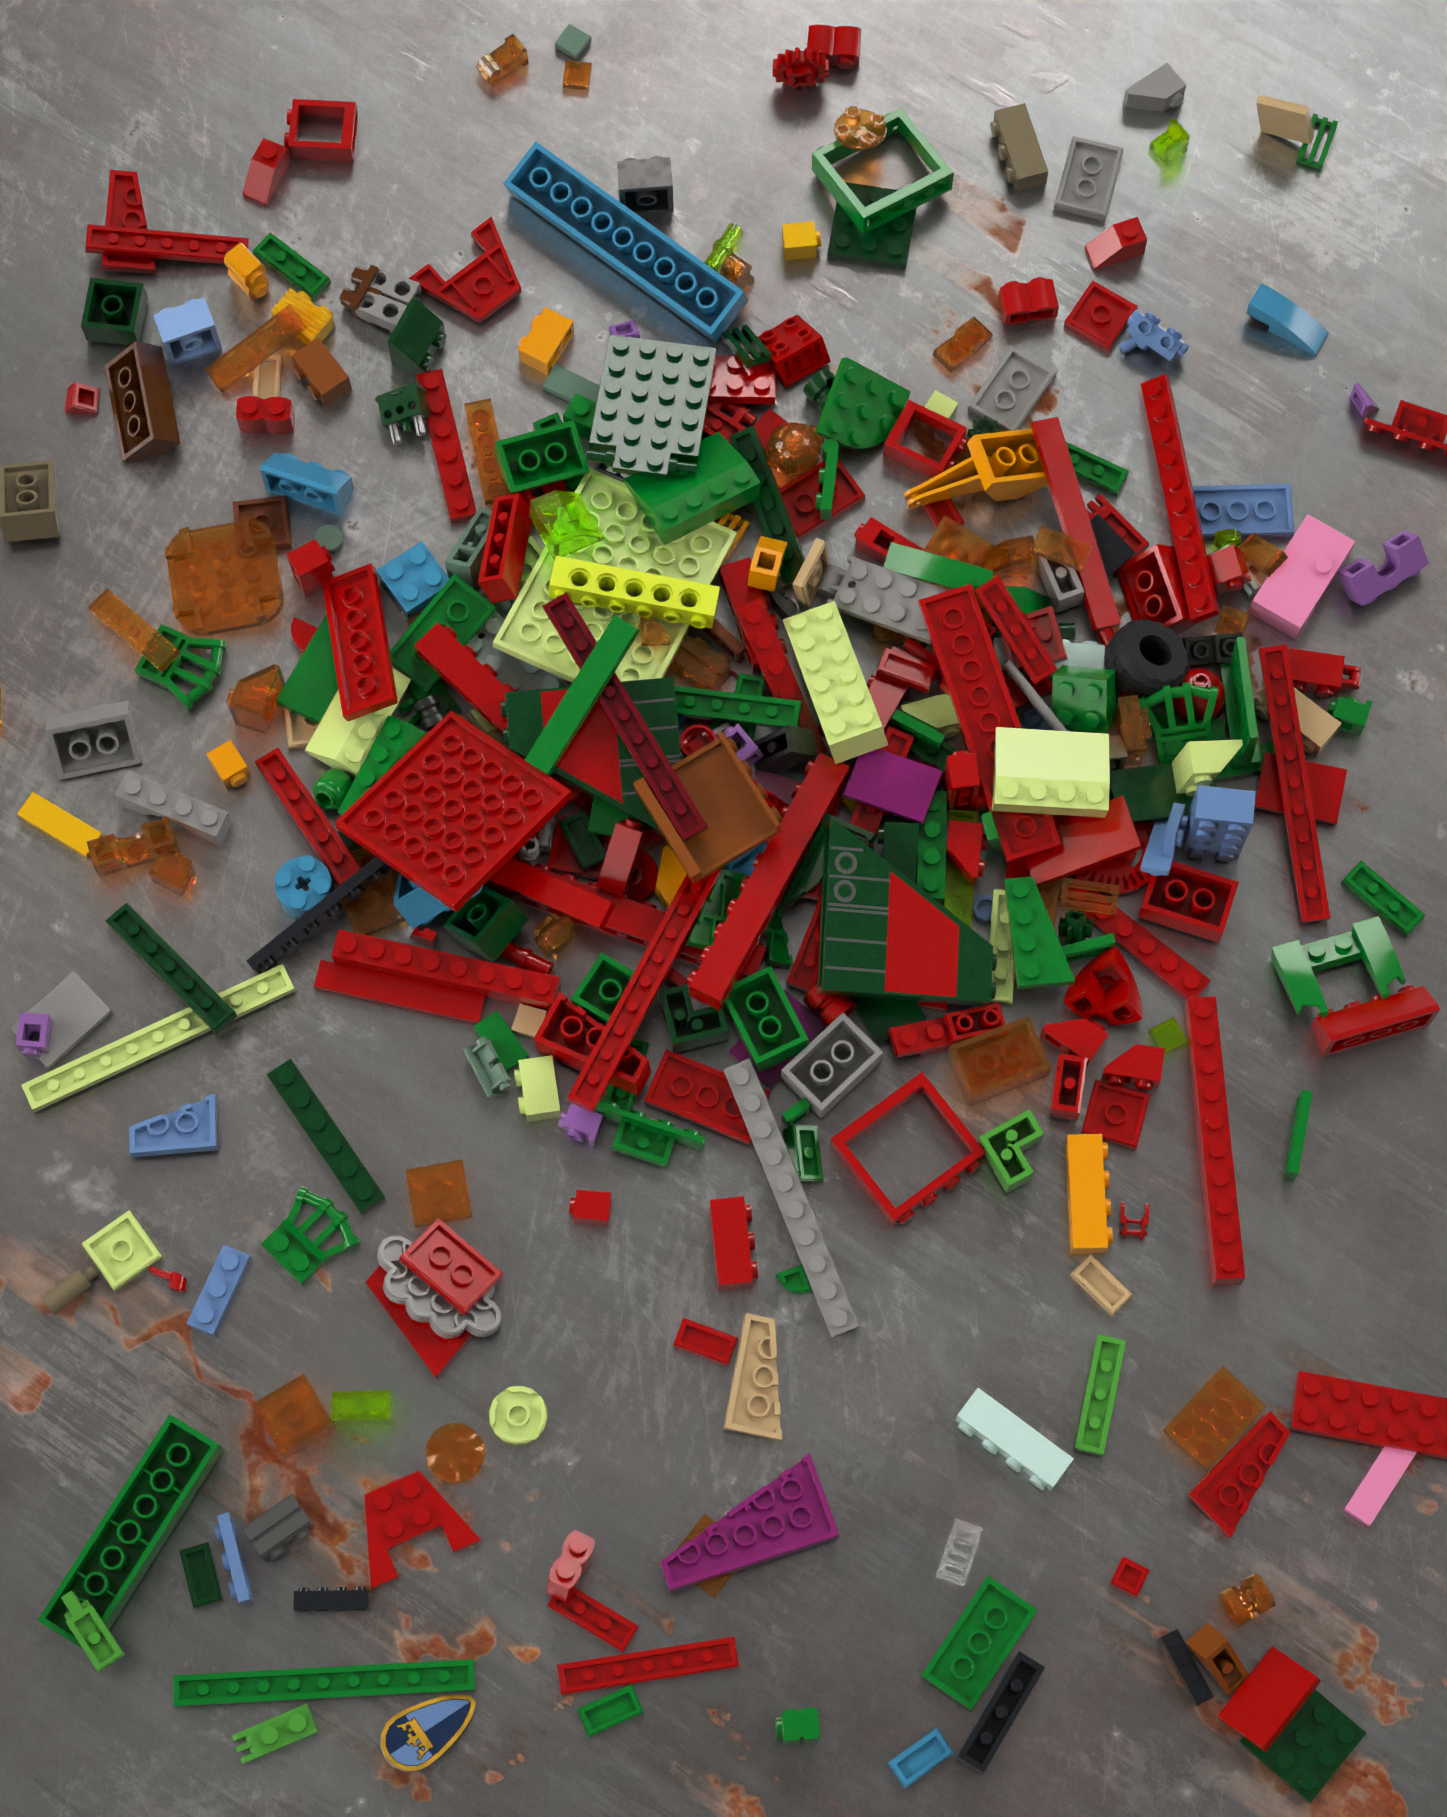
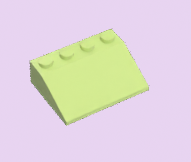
M996 727L992 811L1106 817L1109 811L1110 790L1109 734Z

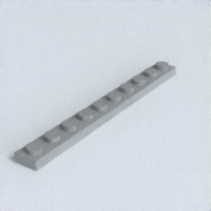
M749 1058L723 1069L831 1337L834 1338L860 1327L752 1060Z

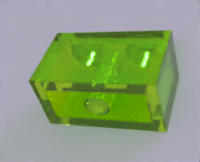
M391 1390L332 1392L331 1421L335 1427L394 1425V1395Z

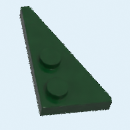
M826 813L783 899L784 903L790 906L823 881L825 825L830 820L839 822L868 846L875 841L876 835Z

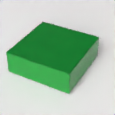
M804 1097L781 1114V1121L786 1128L795 1125L810 1114L811 1105Z

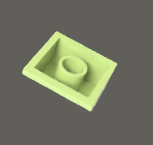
M1242 739L1188 742L1172 761L1176 793H1186L1187 796H1194L1198 785L1209 786L1242 747Z

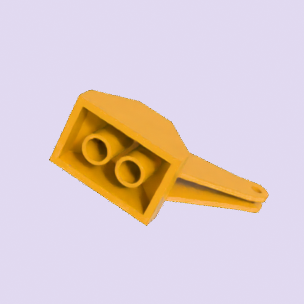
M1032 429L973 435L967 442L972 457L909 489L904 493V498L908 500V508L913 509L928 503L983 490L996 502L1019 499L1048 486Z

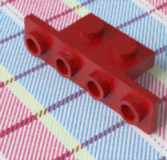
M1400 400L1392 425L1365 417L1364 423L1369 424L1368 430L1383 434L1385 429L1394 432L1393 438L1409 443L1410 438L1421 441L1419 447L1435 451L1436 447L1447 450V444L1443 443L1447 434V415Z

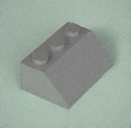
M129 700L46 717V734L59 780L141 763L136 728Z

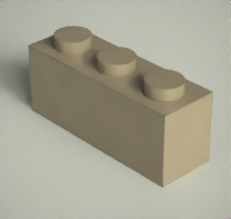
M1023 103L996 110L994 112V120L990 122L993 137H998L1000 143L998 145L999 156L1007 164L1006 176L1008 182L1013 183L1016 192L1045 185L1047 183L1048 169L1026 104Z

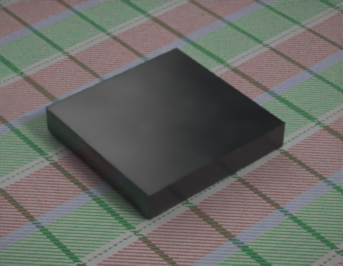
M1097 513L1090 520L1107 579L1109 580L1136 552ZM1066 544V545H1065V548H1066L1067 553H1068V555H1069V557H1070V554H1069V551H1068V547H1067V544Z

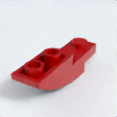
M995 1003L946 1013L941 1018L892 1027L888 1030V1035L895 1058L913 1054L922 1056L969 1044L1002 1033L1007 1030L1000 1004Z

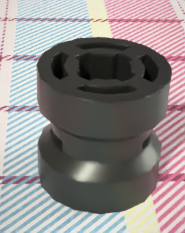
M438 694L428 696L412 705L415 713L422 715L420 724L423 731L432 729L447 715L445 711L438 708L441 703Z

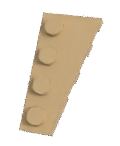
M749 1313L744 1315L723 1429L781 1441L782 1429H780L781 1412L778 1396L779 1379L776 1363L775 1319Z

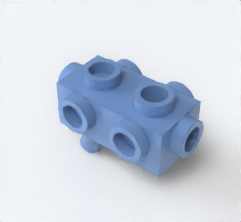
M1137 310L1131 314L1127 321V324L1130 326L1126 331L1132 337L1119 345L1124 354L1137 346L1144 351L1150 347L1169 361H1174L1176 358L1180 360L1189 346L1181 340L1183 335L1172 327H1169L1167 330L1159 324L1161 319L1149 311L1145 315Z

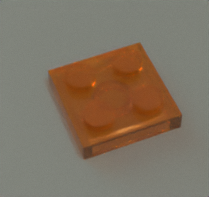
M463 1160L406 1169L416 1228L432 1225L438 1218L443 1222L472 1218Z

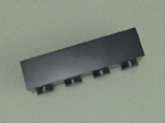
M318 1587L317 1591H310V1588H299V1591H294L293 1610L295 1612L370 1611V1591L366 1590V1587H354V1590H347V1587H336V1590Z
M1178 1629L1161 1637L1159 1640L1195 1707L1212 1699L1214 1696Z

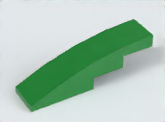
M893 542L890 544L883 566L897 573L950 589L972 584L975 590L993 579L995 573L985 568Z

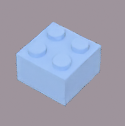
M205 297L188 300L183 305L175 308H165L153 315L171 366L222 349Z

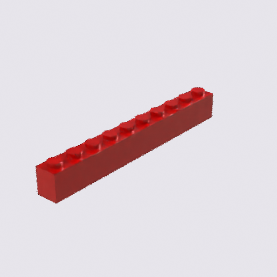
M822 753L818 754L815 761H809L804 772L806 778L802 784L797 783L791 796L793 798L790 806L785 805L780 813L783 820L780 822L781 832L766 841L768 845L764 853L759 852L753 862L755 869L751 876L746 875L741 883L740 890L742 892L738 899L733 898L727 909V914L729 915L726 921L718 924L713 935L715 940L712 946L707 945L700 958L702 963L699 969H693L687 980L690 997L719 1011L721 1010L796 875L826 813H830L847 783L850 766L843 763L835 764L833 758Z
M514 855L511 859L614 903L615 907L603 931L491 881L489 884L490 889L512 901L646 948L666 912L657 909L656 905L648 901H641L639 903L630 900V896L627 894L620 896L596 887V883L589 882L587 885L579 882L571 874L562 873V875L551 872L552 870L545 865H530L517 855ZM689 933L676 958L700 966L702 963L700 958L704 949L686 946ZM758 941L737 980H742L761 971L767 947L763 946L762 942Z
M1216 996L1187 998L1183 1008L1212 1286L1241 1285L1246 1277Z

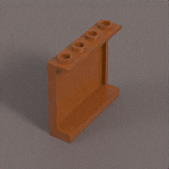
M722 731L718 732V739L672 765V768L708 826V829L683 843L647 781L642 777L633 783L635 791L693 884L781 832L780 822L783 821L775 806L772 808L768 806L764 800L768 798L764 788L760 783L754 784L750 777L753 775L749 764L745 759L743 761L739 760L736 752L739 750L731 736L725 738Z

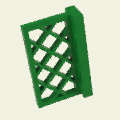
M1237 637L1230 664H1220L1219 668L1220 680L1225 688L1224 710L1228 740L1242 739L1243 742L1242 747L1231 759L1232 768L1260 767L1261 757L1245 637Z

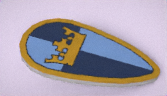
M446 1695L414 1705L394 1715L385 1724L380 1735V1748L384 1758L394 1768L404 1772H417L427 1768L441 1757L465 1730L475 1709L474 1699L469 1695Z

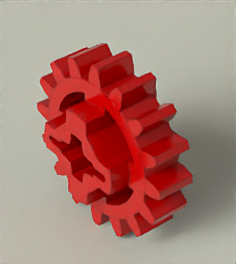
M798 47L795 48V51L787 49L785 50V55L778 53L777 59H773V77H776V82H783L784 87L789 85L792 89L797 88V86H802L803 89H806L807 85L816 87V82L824 83V78L829 77V59H826L825 54L819 55V50L811 51L809 48H806L804 51H800Z

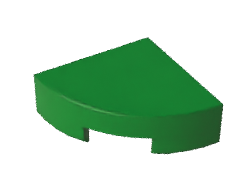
M802 1264L775 1274L778 1282L786 1290L795 1294L813 1293Z

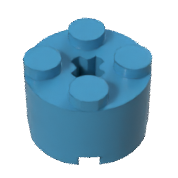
M309 855L289 860L275 875V891L284 911L294 918H300L335 890L328 869L323 863ZM306 886L309 887V889L307 891H304L302 887Z

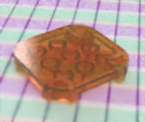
M242 516L243 521L194 530L185 527L178 530L179 534L171 540L168 547L165 546V558L168 563L173 600L172 610L179 624L187 632L194 635H212L251 628L269 623L279 615L283 607L284 593L278 551L274 536L270 528L264 523L255 520L252 516Z

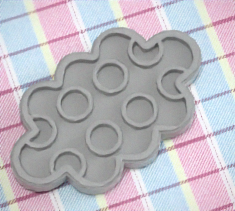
M395 1235L387 1237L381 1242L377 1252V1260L379 1265L388 1272L383 1282L384 1293L390 1301L397 1304H405L407 1313L413 1320L429 1322L432 1330L438 1336L449 1339L460 1336L465 1330L477 1337H487L497 1331L501 1323L502 1314L499 1307L491 1300L495 1286L464 1316L399 1261L400 1255L414 1242Z

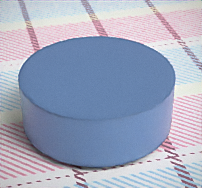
M980 895L972 904V915L979 923H991L992 895Z

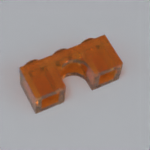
M169 817L142 824V830L133 836L118 838L113 833L87 841L92 863L99 877L180 853L174 828Z

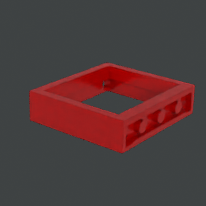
M923 1072L919 1073L830 1140L831 1148L892 1226L898 1222L902 1225L906 1221L911 1220L915 1216L913 1211L921 1205L924 1208L931 1205L938 1199L936 1194L944 1188L947 1191L954 1188L961 1181L959 1177L967 1171L970 1174L977 1171V1168L984 1164L982 1160L986 1153ZM924 1091L971 1153L895 1208L848 1146Z

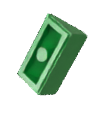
M791 1125L783 1129V1139L801 1183L823 1182L818 1127L814 1125Z

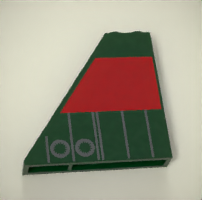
M674 677L621 682L671 766L681 761ZM570 686L505 692L506 701H501L502 718H507L508 728L503 729L504 745H510V750L525 760ZM597 700L551 775L626 817L642 822L643 826L664 837L633 785L634 782L642 777L644 778Z
M830 820L825 825L817 994L986 1006L990 1004L991 999H994L996 994V984L992 982V971H995L997 967V955L993 954V945L839 822Z

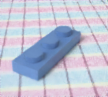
M223 1245L186 1323L188 1326L215 1337L251 1260L250 1255Z
M229 1512L217 1515L219 1524H215L214 1528L218 1542H224L226 1552L222 1553L221 1556L225 1570L231 1571L233 1581L228 1584L232 1599H238V1603L242 1606L253 1603L233 1517Z

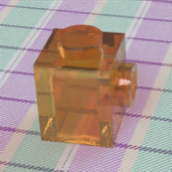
M165 850L162 851L149 872L154 883L180 897L184 895L185 891H190L196 881V872L191 865L192 861L181 854L174 856Z

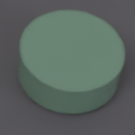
M322 526L315 534V539L320 547L325 545L330 554L337 552L343 545L342 533L336 526Z

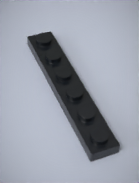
M378 857L373 858L246 961L259 974L276 967L278 964L277 960L285 954L289 955L295 952L302 940L307 936L312 937L322 929L321 925L328 919H335L344 911L343 907L351 901L355 902L366 894V889L373 883L378 884L388 876V871L392 867Z

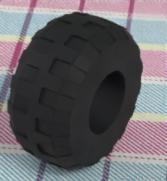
M1140 619L1127 622L1116 632L1106 647L1104 655L1107 669L1116 670V687L1129 697L1139 699L1144 696L1147 698L1163 689V686L1177 687L1182 684L1189 672V657L1187 650L1184 648L1183 641L1172 629L1157 621Z

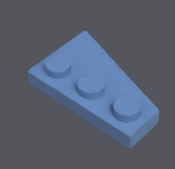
M215 1093L206 1096L205 1100L191 1105V1103L180 1106L181 1109L167 1115L160 1114L130 1126L129 1153L131 1158L218 1150Z

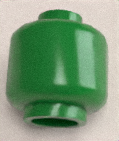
M339 769L325 771L313 785V794L317 804L324 809H339L353 783L351 777Z

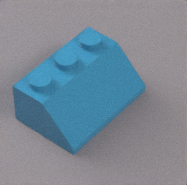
M275 452L260 467L266 492L278 496L287 495V498L340 516H343L354 489L352 478L346 472L337 469L331 471L313 461L309 463L300 461L296 456L289 453L282 455Z
M401 873L397 875L393 905L412 928L420 924H428L439 913L452 910ZM483 886L471 898L475 897L482 890Z

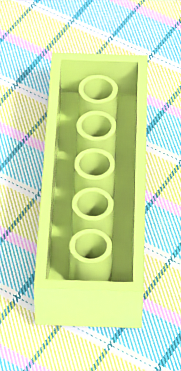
M835 601L783 619L790 643L835 764L888 746L883 726Z

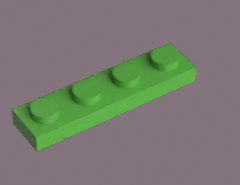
M1097 1334L1074 1447L1076 1451L1098 1456L1104 1455L1126 1340Z

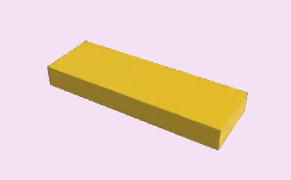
M35 792L31 793L17 813L19 818L87 859L103 837L101 832Z

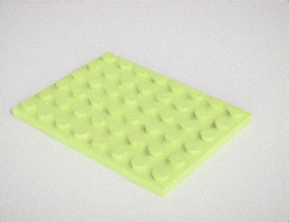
M589 468L590 473L584 474L493 641V648L573 683L580 670L542 607L554 599L549 598V584L556 556L712 585L720 566H722L737 537V532L712 521L663 545L626 484ZM575 582V583H573L575 586H584V585H585V584L582 583V582ZM608 587L601 588V590L605 592L612 591V589ZM635 592L628 593V595L632 597L639 596V594ZM656 598L659 602L667 601L665 598ZM573 602L596 642L599 641L614 615L640 630L615 671L620 682L663 678L691 624L680 622L668 623L664 619L654 617L642 618L628 612L615 613L601 607L588 608L580 603ZM683 603L686 607L694 606L691 603Z

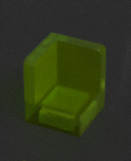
M1173 118L1169 121L1167 131L1150 142V148L1167 166L1187 152L1190 135Z

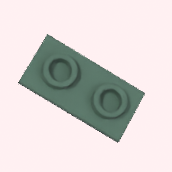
M481 1037L476 1040L477 1045L464 1047L463 1050L487 1097L508 1094V1089L511 1087L509 1083L511 1079L508 1077L501 1062L494 1063L498 1055L491 1040Z

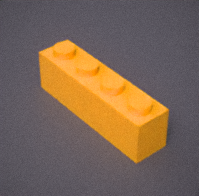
M1102 1134L1067 1135L1065 1154L1071 1254L1106 1253L1108 1245L1113 1244L1112 1227H1107V1216H1111V1200L1105 1197V1188L1110 1186L1109 1171H1104L1103 1161L1108 1160L1107 1142L1102 1143Z

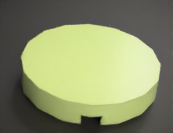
M512 1386L505 1389L492 1401L489 1410L490 1425L495 1435L503 1442L512 1445H526L536 1440L545 1430L548 1421L547 1407L542 1397L533 1389L525 1386Z

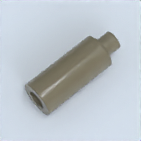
M91 1266L83 1272L78 1269L45 1295L42 1300L55 1315L92 1285L89 1281L96 1277L97 1273Z

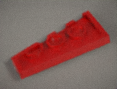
M110 170L105 226L147 229L137 172ZM103 254L102 270L156 275L153 258Z
M379 1265L367 1279L366 1284L437 1379L473 1334L465 1330L458 1337L452 1339L442 1338L432 1330L429 1322L413 1320L408 1315L405 1304L394 1303L385 1295L383 1282L388 1272Z
M1267 1411L1187 1494L1228 1538L1232 1537L1236 1530L1235 1527L1247 1511L1256 1490H1259L1264 1481V1476L1270 1466L1273 1465L1291 1433L1271 1411Z

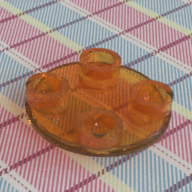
M849 106L845 109V113L836 120L834 135L842 145L856 150L873 148L879 145L886 136L885 116L880 113L862 110L857 106Z
M451 1423L440 1427L431 1435L426 1444V1460L430 1470L438 1478L447 1482L458 1483L470 1479L479 1471L484 1461L485 1449L481 1437L474 1429L465 1424Z

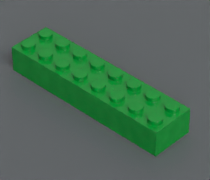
M169 1414L37 1621L82 1648L65 1622L67 1620L64 1617L69 1612V1609L61 1597L72 1591L81 1603L87 1599L94 1606L110 1630L224 1449L212 1439Z

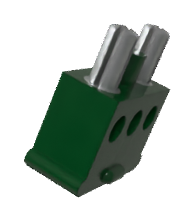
M414 382L378 395L375 398L379 406L382 426L391 432L392 442L395 445L402 442L399 429L403 428V433L409 434L413 432L411 424L415 423L418 436L426 434L424 420L430 418L425 398L427 390L418 383Z

